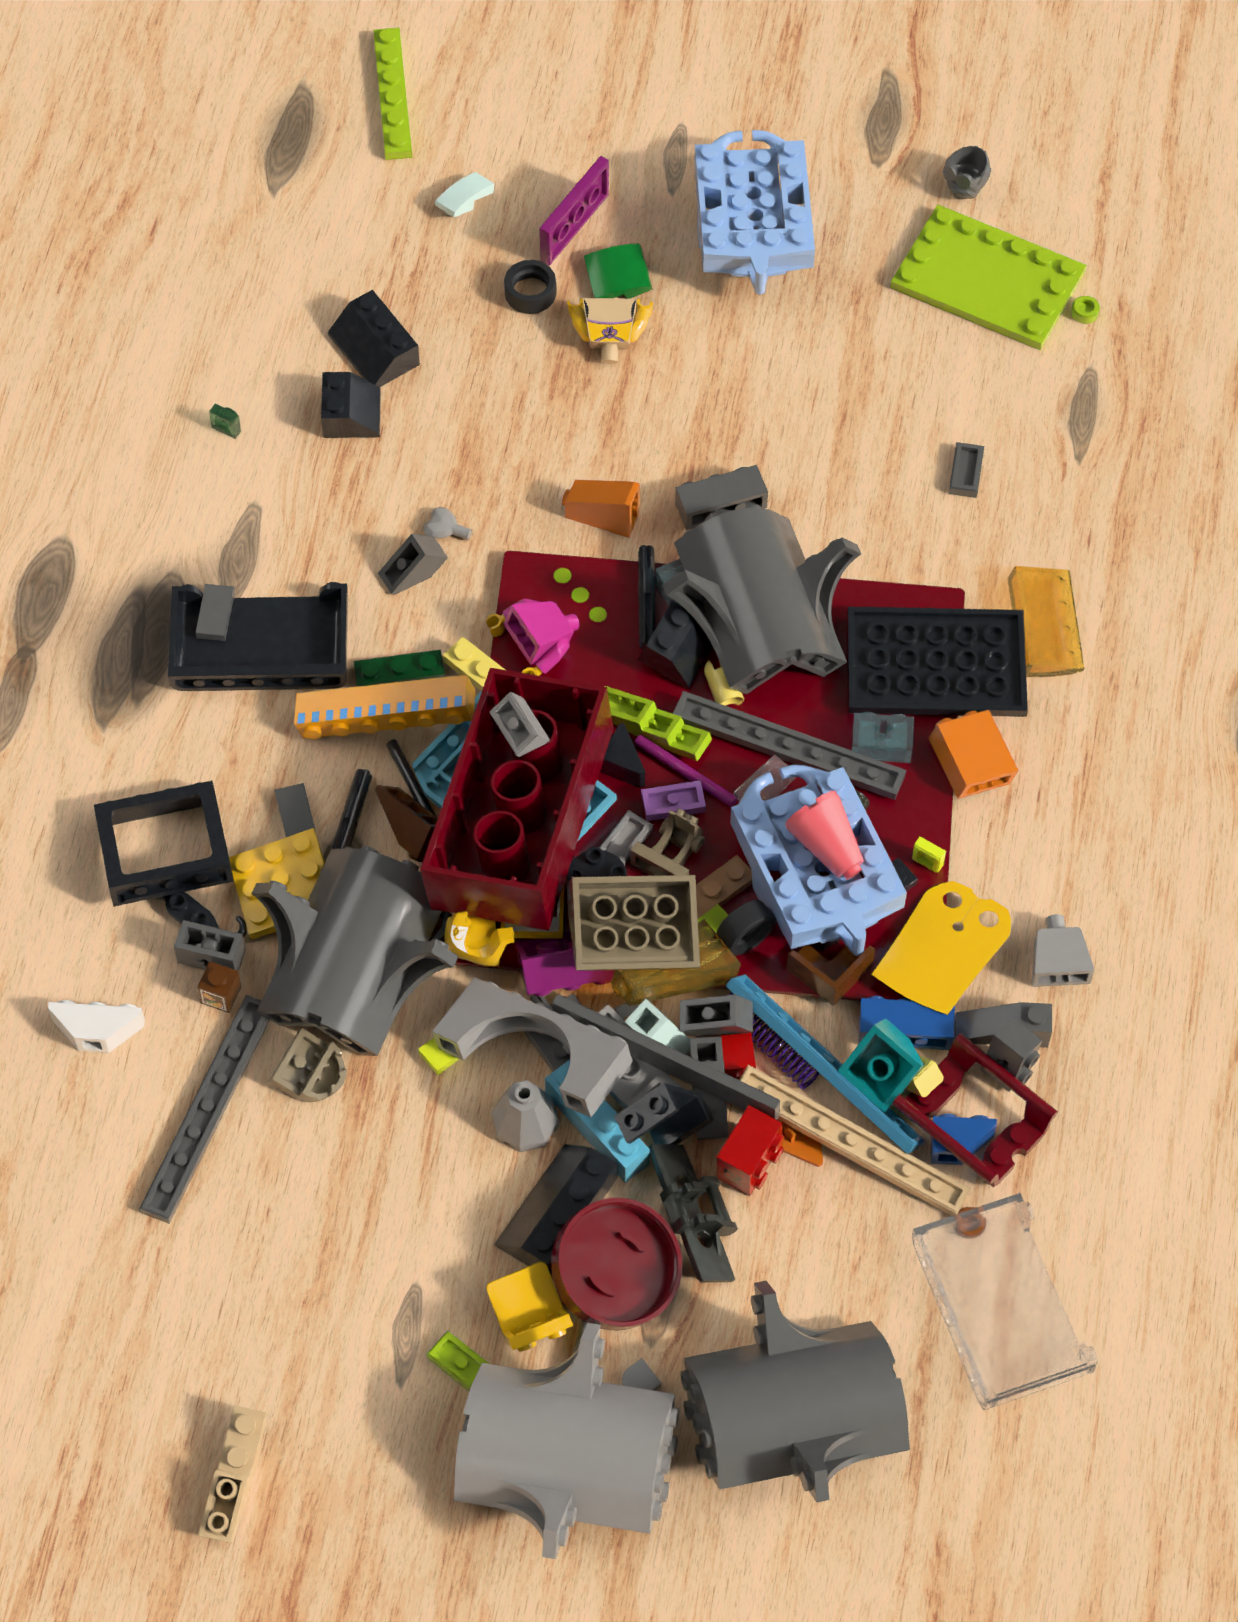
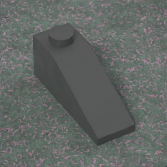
M1019 1002L956 1012L955 1038L961 1033L974 1044L990 1045L994 1035L1014 1017L1043 1040L1040 1047L1048 1048L1052 1035V1004Z

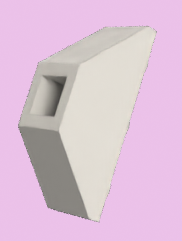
M70 1000L48 1003V1010L52 1021L78 1051L110 1053L145 1026L142 1008H137L131 1004H122L120 1006H107L101 1002L76 1004Z

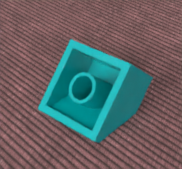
M884 1019L873 1025L839 1068L838 1072L885 1113L924 1064L911 1040L890 1021Z

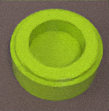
M1080 296L1072 304V317L1079 323H1092L1098 318L1100 305L1093 297Z

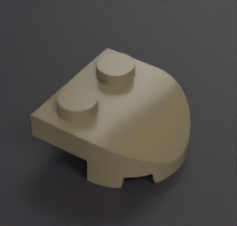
M301 1028L295 1035L269 1082L302 1102L324 1100L336 1093L346 1079L347 1069L344 1066L343 1053L335 1043L327 1044Z

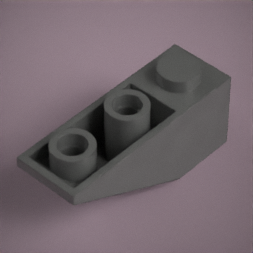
M721 1036L690 1038L689 1057L724 1073ZM692 1085V1091L701 1093L713 1118L712 1122L696 1132L697 1140L728 1138L726 1101Z

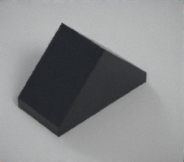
M622 723L618 725L608 744L601 766V773L642 788L645 787V770L627 728Z

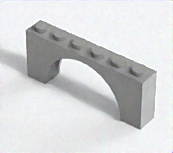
M475 977L432 1031L440 1050L463 1061L483 1043L510 1032L535 1031L556 1038L570 1051L569 1069L563 1083L559 1087L566 1107L590 1118L633 1062L628 1044L621 1037L609 1036L593 1025L586 1026L575 1021L568 1014L556 1013L542 1003L535 1004L524 999L517 992L510 993L499 988L491 981L485 982Z

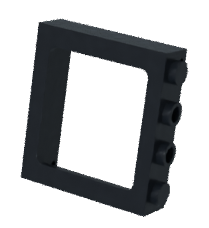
M213 780L94 804L113 907L234 882ZM203 807L212 849L210 857L132 874L122 873L113 825Z

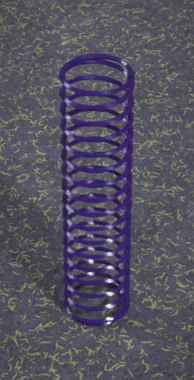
M756 1014L753 1017V1024L760 1018L756 1017ZM760 1019L753 1026V1029L758 1026L752 1034L753 1043L756 1042V1046L761 1047V1051L766 1052V1056L771 1057L772 1062H777V1067H782V1071L787 1072V1076L792 1077V1081L797 1082V1086L800 1089L807 1088L816 1080L820 1073L817 1071L811 1079L805 1082L816 1069L813 1070L814 1067H811V1065L807 1066L808 1062L803 1060V1057L798 1055L787 1042L777 1051L785 1043L781 1038L772 1046L780 1038V1036H777V1033L766 1042L775 1031L770 1029L761 1037L770 1027L765 1024L757 1032L765 1023L764 1021L761 1022L762 1019ZM763 1030L758 1039L754 1041L753 1037ZM768 1035L763 1044L759 1046L758 1042ZM772 1041L768 1049L764 1051L763 1047ZM778 1045L773 1054L768 1055V1052ZM791 1047V1049L784 1056H782L785 1053V1051ZM783 1050L778 1059L773 1060V1057ZM796 1052V1054L790 1060H788L790 1056ZM788 1055L783 1064L779 1065V1061ZM801 1057V1059L795 1065H793L796 1062V1060ZM793 1060L788 1069L784 1070V1066ZM798 1065L794 1073L789 1075V1071ZM804 1069L799 1078L794 1080V1076Z

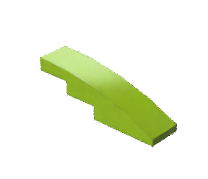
M604 686L607 687L613 724L618 726L624 723L629 733L637 737L642 735L663 749L695 761L699 760L711 742L710 732L684 724L681 716L657 709L654 701Z

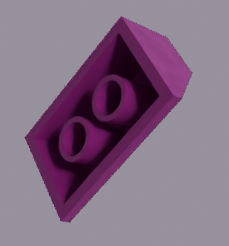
M570 931L563 932V938H529L514 941L527 995L545 996L550 994L552 990L563 988L564 990L571 991L579 989L583 984L594 983L596 985H603L611 982L614 978H619L618 970L576 971Z

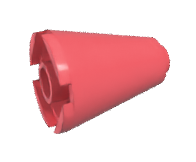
M830 791L816 798V803L809 807L805 805L795 812L785 822V826L837 878L844 876L848 880L862 871L860 865L864 860L841 799L836 791Z

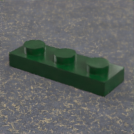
M441 649L354 661L357 687L445 677Z

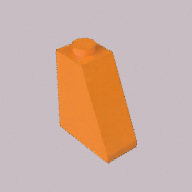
M575 479L571 489H566L562 498V505L565 506V518L630 538L639 517L640 483Z

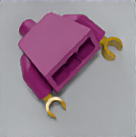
M526 598L505 609L503 615L500 616L493 613L486 619L492 636L502 635L506 627L529 664L537 665L535 668L524 669L522 673L538 676L542 673L546 674L561 660L570 647L569 642L574 633L573 631L579 629V620L575 614L564 616L557 604L552 601L538 602Z

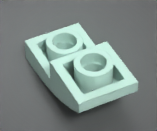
M474 172L460 179L443 192L435 201V206L450 216H460L473 210L474 200L492 194L495 183Z

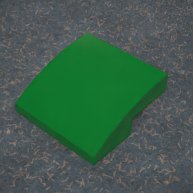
M639 243L613 246L584 255L594 298H616L624 294L627 299H631L653 289L642 247Z

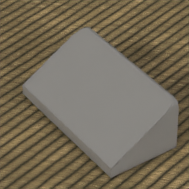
M510 692L489 711L518 757L550 741L526 701L515 693Z

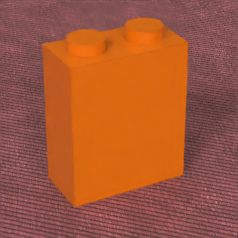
M989 710L979 713L971 711L961 718L954 720L945 718L936 723L933 732L929 736V741L957 799L1009 785L1019 771Z

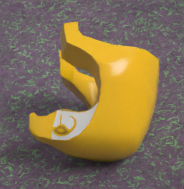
M467 911L457 912L447 919L445 943L449 946L448 950L456 954L460 959L483 966H499L500 957L506 945L514 943L513 927L496 929V921L468 916Z

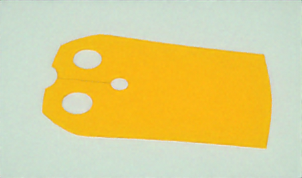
M955 881L932 887L923 895L902 931L872 975L906 998L948 1015L976 976L1009 937L1011 932L1009 910L993 899H978L973 893V889ZM949 892L957 893L961 896L962 903L956 908L947 907L943 903V896ZM985 911L994 912L998 916L999 921L993 927L983 926L979 921L980 914ZM955 922H960L963 924L964 929L962 931H955L952 926Z

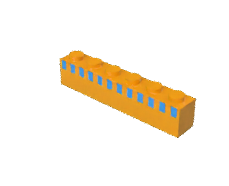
M467 675L296 693L294 725L303 739L315 740L324 736L336 735L343 737L352 733L364 732L371 734L380 730H404L408 727H432L436 724L446 723L461 724L465 721H472L475 705V688Z

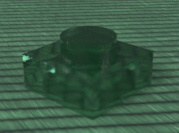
M215 403L209 410L212 428L236 439L241 432L239 415L229 407L224 408Z

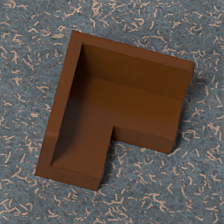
M805 945L798 953L794 950L788 953L786 969L834 1006L873 965L875 949L869 946L860 956H855L845 946L829 961L810 945Z

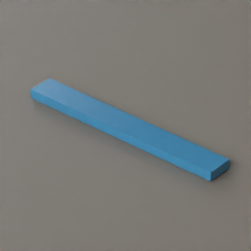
M741 975L730 979L726 987L732 993L753 1001V1012L904 1152L908 1154L919 1149L924 1139L891 1108L884 1113L838 1072L843 1064L749 977Z

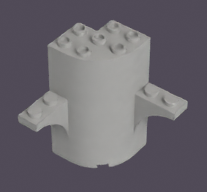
M587 1323L580 1339L578 1350L570 1358L556 1366L539 1370H526L482 1363L472 1383L464 1408L465 1421L463 1431L459 1432L456 1453L454 1501L499 1508L523 1517L542 1536V1557L556 1559L560 1547H566L569 1527H574L575 1521L650 1534L654 1521H660L663 1502H667L669 1494V1482H664L665 1474L668 1475L671 1456L676 1454L678 1436H673V1428H677L680 1409L674 1407L675 1394L602 1382L603 1367H598L599 1359L603 1357L605 1339L600 1338L601 1325Z

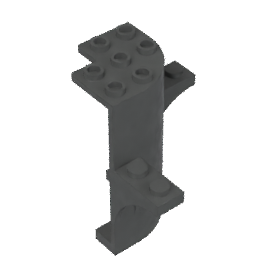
M759 505L732 510L722 514H711L705 519V522L694 529L686 531L681 538L674 542L684 571L676 573L670 581L662 585L665 594L681 604L704 630L716 651L730 688L748 694L791 664L825 677L847 663L833 628L831 606L834 591L841 575L850 563L861 555L857 544L841 537L830 542L828 547L818 554L811 555L805 560L789 518L772 510L760 508Z
M362 846L361 849L345 847L344 849H331L308 901L287 892V887L280 882L271 880L270 883H256L251 894L269 912L278 938L276 969L257 1011L279 1026H315L359 1055L378 1056L390 1027L408 996L434 973L454 967L458 958L456 954L448 950L449 946L445 942L438 939L429 941L442 911L430 909L421 872L418 871L419 866L408 860L400 862L379 854L377 850L369 846Z
M767 1281L755 1282V1295L751 1296V1306L754 1315H757L758 1325L753 1328L756 1344L684 1358L685 1370L681 1371L680 1374L683 1389L687 1390L688 1400L683 1403L686 1419L693 1422L695 1433L699 1434L700 1444L695 1445L697 1461L705 1466L707 1477L709 1479L712 1478L719 1489L794 1474L795 1477L800 1478L804 1491H809L816 1502L830 1500L828 1482L838 1471L862 1460L910 1450L907 1409L901 1378H896V1373L893 1370L895 1359L886 1339L872 1321L831 1329L803 1327L790 1321L782 1314L776 1292Z

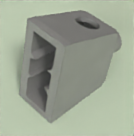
M1054 914L1046 918L1047 928L1037 930L1035 937L1032 987L1091 984L1094 966L1082 930L1079 927H1065L1063 915Z

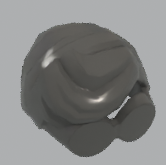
M978 146L962 147L947 158L943 168V176L947 180L949 189L962 199L975 198L985 186L991 174L989 157L986 151Z

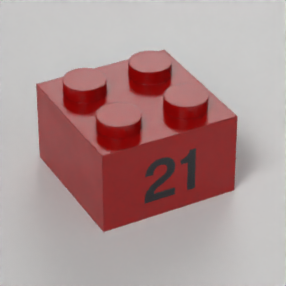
M749 1105L717 1156L718 1179L748 1196H751L755 1188L760 1190L768 1177V1173L765 1171L771 1162L774 1164L778 1162L784 1151V1147L781 1146L784 1140L782 1123Z

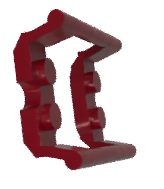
M960 1033L953 1041L947 1056L937 1065L943 1075V1081L926 1097H921L911 1092L906 1098L899 1095L892 1105L994 1188L1014 1169L1015 1163L1012 1160V1156L1016 1154L1026 1156L1046 1134L1058 1111ZM975 1062L1026 1101L1024 1119L1020 1123H1013L1006 1127L986 1148L982 1161L929 1119L936 1115L958 1093L963 1077Z

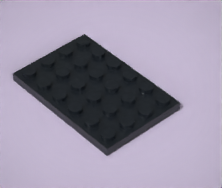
M848 607V697L850 714L963 716L971 711L979 713L989 710L992 716L1027 717L1024 610Z

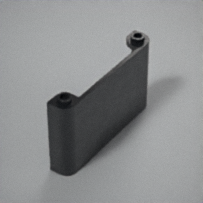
M329 582L319 589V596L234 598L225 641L196 638V628L203 593L200 589L190 584L172 586L168 679L173 689L178 691L336 689L346 684L347 583Z

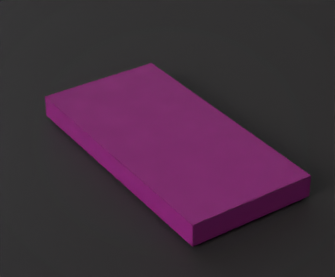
M600 156L539 228L541 262L548 266L551 265L609 196L608 159Z

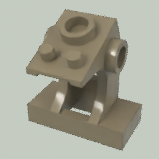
M679 808L676 813L670 810L669 818L667 817L660 827L659 833L662 834V837L653 848H649L637 841L631 849L630 864L651 876L689 875V869L683 867L692 852L697 853L700 850L705 839L702 836L704 831L698 826L699 820ZM670 843L681 848V851L674 859L663 855Z

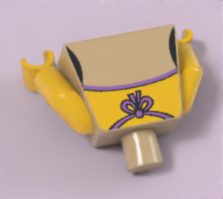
M580 298L578 305H571L570 300L567 301L568 314L571 316L572 325L581 339L589 342L591 349H601V362L604 364L618 363V349H629L630 342L638 340L647 326L653 308V301H650L649 305L644 306L640 304L641 299H637L636 303V299Z

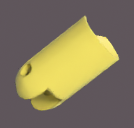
M708 660L705 664L704 673L715 702L725 706L728 704L740 705L744 701L742 692L729 687L721 663V668L714 670L712 663Z

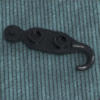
M185 892L154 898L165 901L168 914L181 925L183 920L219 928L214 915ZM237 916L236 920L239 923L237 933L242 934L244 938L247 926L245 920L241 916Z

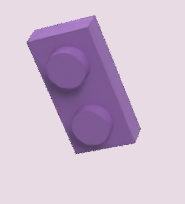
M701 781L641 789L646 821L669 818V811L671 810L676 813L678 808L689 815L706 812Z

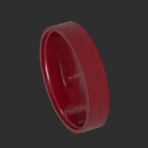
M616 1197L596 1201L584 1207L567 1220L554 1242L551 1269L557 1292L573 1314L586 1323L601 1325L600 1329L618 1331L640 1326L657 1317L668 1307L680 1285L682 1255L672 1228L659 1213L639 1201Z

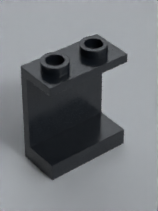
M662 1083L614 1116L628 1144L650 1132L655 1144L678 1145L713 1121L701 1093L667 1083Z

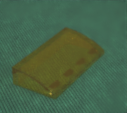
M1015 566L1008 576L1012 610H1024L1026 677H1054L1083 672L1085 667L1070 570Z

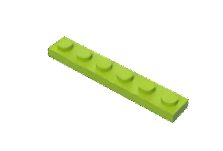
M400 27L373 29L385 159L412 158Z

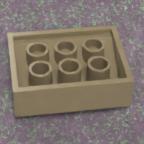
M695 875L572 877L567 883L568 917L576 971L700 968Z

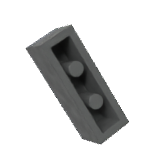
M757 465L740 467L735 471L721 475L714 474L707 479L696 482H686L676 487L675 504L686 530L693 529L705 522V519L711 514H722L753 505L767 508L768 490Z

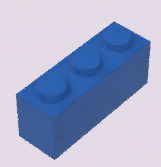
M880 996L861 998L858 1044L874 1024L887 1019L911 1040L914 1048L950 1050L954 1040L955 1006L946 1015L908 998H901L899 1000H887Z

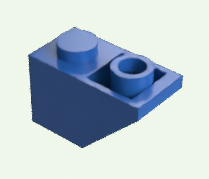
M942 1114L933 1116L932 1120L973 1155L994 1137L997 1119H989L984 1115L963 1118L957 1117L954 1114ZM931 1137V1164H964Z

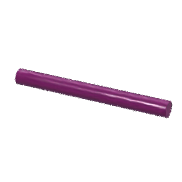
M639 735L635 740L634 744L686 779L691 782L701 781L703 790L729 807H733L737 802L738 798L649 739Z

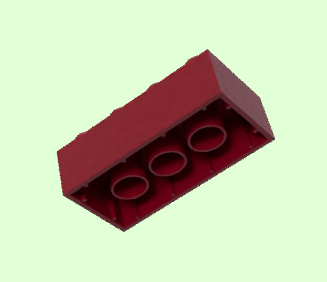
M496 668L489 669L420 869L430 909L450 913L467 911L468 916L550 930L614 729L607 687ZM510 692L521 696L526 701L550 739L546 744L520 757L516 756L489 712Z

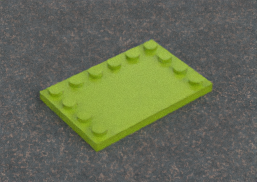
M937 204L891 280L890 288L1041 350L1086 272L1087 265Z

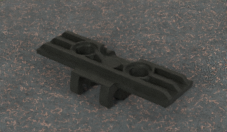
M651 1144L648 1147L650 1149V1157L663 1189L659 1195L674 1234H680L697 1280L700 1283L733 1282L735 1277L720 1236L731 1235L738 1228L736 1223L731 1221L718 1188L720 1186L718 1177L703 1176L698 1180L684 1145ZM676 1180L682 1184V1187H678ZM705 1192L708 1194L715 1214H702L697 1199ZM697 1236L704 1241L706 1247L699 1243Z

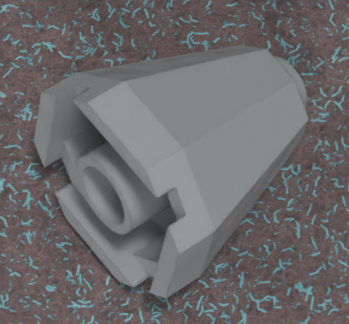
M528 1080L512 1084L492 1110V1119L497 1139L504 1144L507 1142L512 1145V1148L518 1152L545 1147L552 1133H555L559 1127V1119L553 1098Z

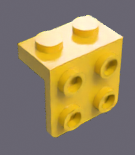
M543 1262L534 1263L490 1281L486 1285V1291L505 1342L512 1350L518 1349L519 1352L529 1350L537 1345V1340L547 1336L548 1339L558 1338L567 1333V1328L573 1326L569 1313L561 1305L548 1267Z

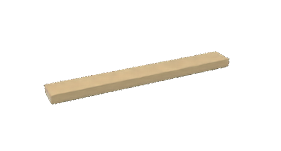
M750 1065L747 1066L740 1081L780 1100V1116L778 1120L955 1218L971 1189L970 1187L916 1157L907 1154L898 1147Z

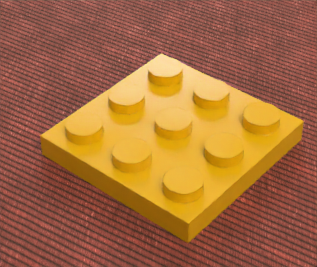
M314 828L229 857L248 934L252 940L276 932L269 912L251 894L256 883H270L271 880L280 882L287 887V892L308 901L325 864Z

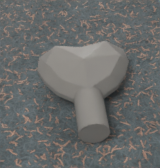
M444 507L433 509L431 520L425 523L423 527L426 536H433L438 539L446 538L453 534L469 540L472 534V529L457 524L453 513Z

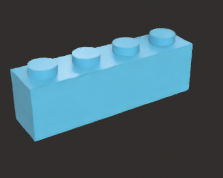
M568 1060L545 1078V1092L553 1098L554 1104L596 1151L618 1163V1176L626 1183L650 1164V1149L640 1138L631 1144L626 1143L614 1117L617 1115V1112L606 1100L603 1101L591 1118L565 1106L559 1087L567 1075L570 1060Z

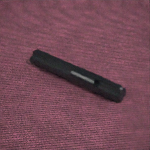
M641 545L638 551L639 646L641 649H644L656 628L654 547L651 545Z
M357 769L355 771L331 849L351 847L372 780V775L367 769Z

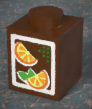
M211 961L197 987L201 1004L230 1013L242 988L237 970Z

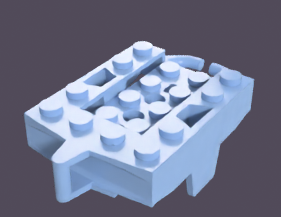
M752 130V141L765 142L770 146V149L726 150L729 144L743 141L742 131H733L720 136L711 144L695 145L694 166L697 195L699 248H701L703 272L727 273L735 277H749L755 293L761 295L765 292L768 276L786 274V271L814 268L815 244L804 140L785 141L773 133Z
M804 765L781 767L779 772L782 779L799 777L805 780L807 786L766 801L761 799L760 793L764 787L774 783L773 777L770 772L757 777L749 785L739 804L731 807L730 823L751 867L752 887L758 900H761L773 913L791 949L818 942L822 944L841 939L853 955L860 956L864 952L865 929L876 924L878 920L904 908L907 892L844 767L831 772ZM836 791L843 804L855 838L858 836V847L864 860L860 865L864 878H862L860 872L848 880L844 876L837 878L788 831L785 822L805 805L809 807L816 803L815 799L820 797L821 794ZM769 871H779L781 877L774 882ZM821 871L829 873L828 876H821L819 874Z

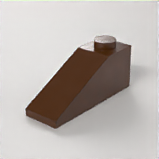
M377 785L375 789L398 844L409 852L408 856L411 859L423 863L438 818L399 787Z

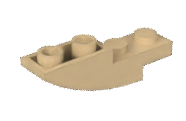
M234 1405L218 1470L215 1469L198 1536L232 1544L262 1449L260 1444L268 1413Z

